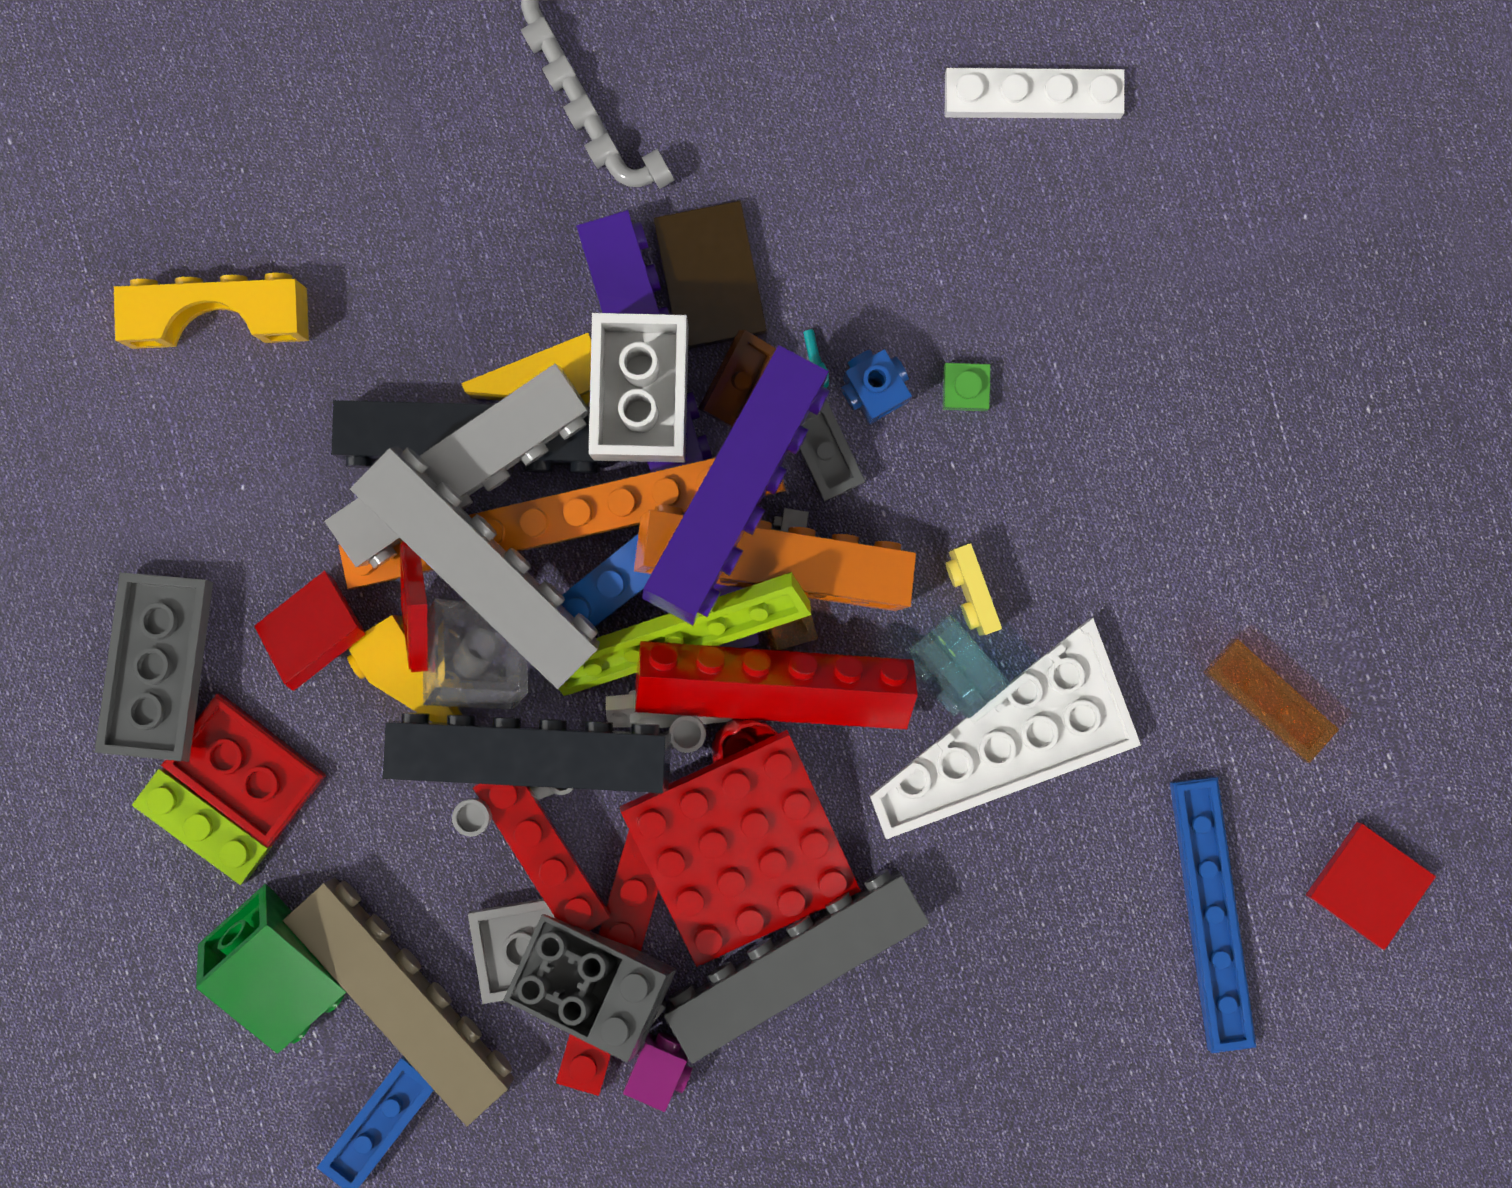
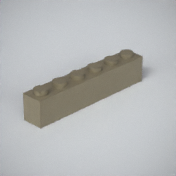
M335 877L323 883L282 921L467 1127L510 1087L514 1076L510 1073L512 1067L509 1061L498 1050L491 1052L480 1040L482 1033L477 1025L467 1016L461 1018L449 1005L452 1001L445 989L436 982L432 984L428 982L419 971L421 965L417 958L405 948L400 950L389 938L391 931L377 915L372 914L369 916L359 904L361 901L359 894L346 881L339 882Z

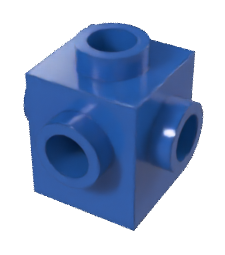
M871 349L866 350L847 363L850 369L844 373L843 380L846 385L841 387V391L853 411L860 408L869 425L904 406L911 399L912 395L904 383L909 380L904 366L898 357L895 356L890 359L885 349L875 355ZM876 380L880 383L881 387H873L868 381Z

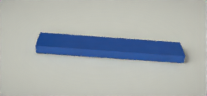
M1210 776L1169 782L1207 1050L1211 1053L1256 1048L1218 777Z

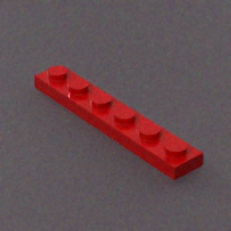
M630 831L627 834L606 907L611 917L601 924L598 935L641 951L659 890ZM570 1034L556 1084L599 1096L611 1054Z

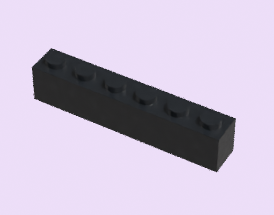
M333 400L331 455L345 460V466L351 468H370L373 465V461H377L389 448L397 446L402 451L409 447L420 456L495 404ZM590 414L583 418L587 425L576 434L565 440L559 434L545 445L549 451L533 463L525 465V471L550 473L553 470V465L570 466L571 473L596 474L598 466L608 467L609 461H594L589 455ZM521 460L517 464H524V462Z
M409 712L401 713V721L385 723L383 779L664 793L669 790L671 734L659 733L660 725L633 723L631 724V732L613 731V722L585 721V730L567 729V720L539 719V727H521V718L493 717L492 725L475 724V716L447 715V723L429 722V713Z

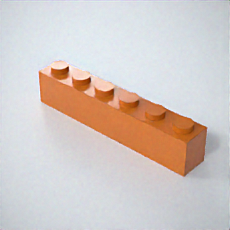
M656 505L655 511L649 510L640 517L634 572L652 574L684 516L682 515V508L670 505ZM761 520L753 535L744 531L736 547L743 550V553L732 574L729 576L722 572L716 583L746 588L792 572L808 598L898 611L911 607L916 553L901 551V544L891 541H875L874 546L858 544L859 537L848 534H833L831 539L815 537L816 531L805 527H789L788 532L772 530V523Z

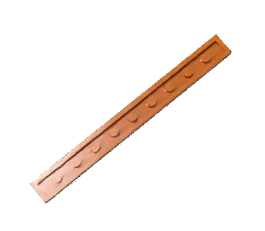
M715 458L470 514L469 516L473 518L478 514L485 519L497 532L493 539L506 552L511 547L519 552L640 524V517L649 510L655 511L656 505L676 506L682 508V514H685ZM783 480L776 493L786 491ZM766 491V493H765V495H770V494H772V493H770V492H768V491ZM402 542L393 547L397 555L376 569L371 564L355 567L342 546L338 545L347 589H357L400 579V544ZM421 558L423 573L434 571Z

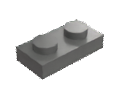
M825 401L818 415L809 412L802 426L809 431L799 449L823 502L865 483L828 402Z

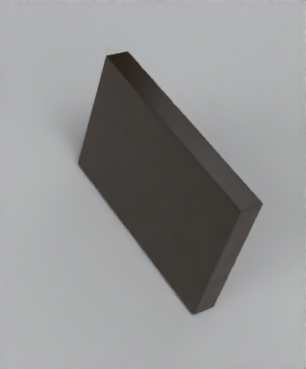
M741 201L653 218L672 314L687 315L689 326L688 349L733 341L739 330H747L755 336L767 334Z

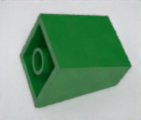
M265 883L198 944L196 989L278 1054L289 1043L294 1044L301 1040L308 1032L310 1025L324 1012L329 1013L333 1011L342 1001L346 991L282 921L292 911Z

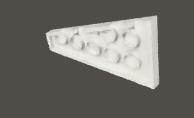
M1089 618L869 795L886 839L1141 746L1094 618Z

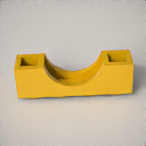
M287 273L265 274V280L248 281V277L243 275L220 276V282L203 283V279L198 277L175 278V284L158 285L157 280L132 279L130 280V286H114L115 341L131 349L176 347L182 332L192 320L214 310H228L239 313L246 322L251 335L264 343L309 341L307 288L296 279H292V275Z

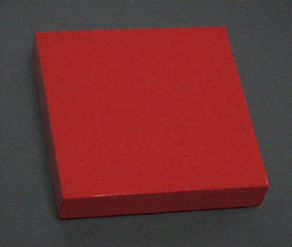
M402 541V544H400L401 612L408 669H411V672L428 671L427 598L421 557Z
M325 570L254 625L284 685L292 691H295L366 635L334 578Z
M1356 822L1308 890L1306 896L1378 948L1385 950L1436 876L1364 824Z

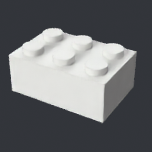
M592 313L589 455L594 461L686 462L689 331L687 315Z

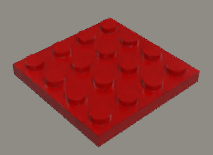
M787 730L669 783V790L664 793H648L620 806V812L696 967L826 908L825 905L849 892L850 896L861 892Z

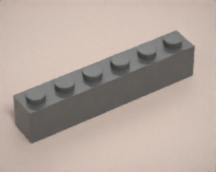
M888 869L876 873L864 882L867 888L851 897L849 892L825 905L828 911L812 920L808 915L792 923L786 928L788 935L774 943L770 938L759 942L747 951L749 958L733 966L731 961L720 965L708 974L710 981L694 989L692 984L672 994L668 998L671 1004L666 1006L664 1017L691 1064L930 924L899 870L891 874Z

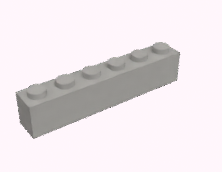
M555 363L421 454L420 457L428 465L424 472L437 485L444 481L451 486L463 499L459 506L464 510L473 503L469 496L484 486L487 491L493 490L511 477L507 471L509 468L521 460L527 466L546 454L549 450L545 444L559 434L565 440L587 425L583 418L590 414V409L562 368ZM359 498L324 521L355 567L371 564L374 569L378 568L397 555L393 547L403 541Z
M398 446L389 448L350 490L551 684L559 689L598 650L600 642L595 638L599 633L598 630L582 614L578 613L573 617L561 605L565 599L553 585L546 580L540 585L527 572L531 565L519 552L512 547L506 552L493 539L497 532L485 519L478 514L471 518L459 506L463 499L451 486L444 481L437 485L424 472L428 465L416 452L409 447L404 451Z

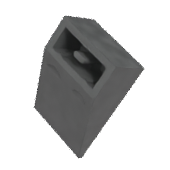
M542 914L503 1000L628 1063L640 1053L677 969L635 948Z

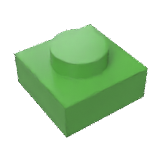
M945 363L943 410L988 411L990 400V364Z

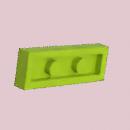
M159 768L132 804L134 808L239 885L247 882L272 848V846L265 847L165 768Z

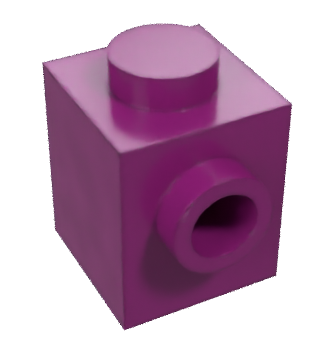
M659 1032L657 1036L648 1033L627 1079L623 1091L624 1095L665 1112L674 1091L683 1093L693 1067L686 1065L688 1057L676 1037L664 1032Z

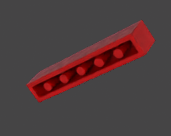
M640 641L636 673L635 712L907 730L918 696L914 660Z

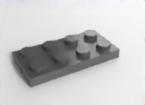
M120 572L94 753L189 762L213 589L212 581Z

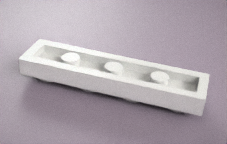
M947 68L945 72V117L1121 119L1124 115V69Z

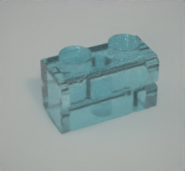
M952 614L943 617L907 648L908 652L913 656L911 660H914L915 673L923 682H926L929 678L935 682L942 691L936 696L937 699L953 717L960 712L964 718H971L1010 684Z

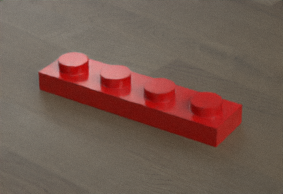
M478 784L473 787L478 798L489 806L492 820L556 919L590 931L611 917L605 904L529 786Z

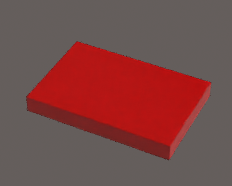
M216 694L196 719L189 762L165 760L161 764L163 768L267 848L275 843L326 777L324 772L223 694Z

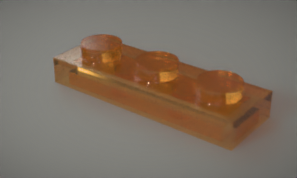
M1232 639L1203 671L1207 677L1305 763H1310L1339 731L1333 723L1238 639Z

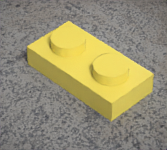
M970 543L950 551L951 561L946 562V568L953 586L962 587L967 603L961 604V609L969 629L977 628L979 636L1001 630L1002 626L972 544Z

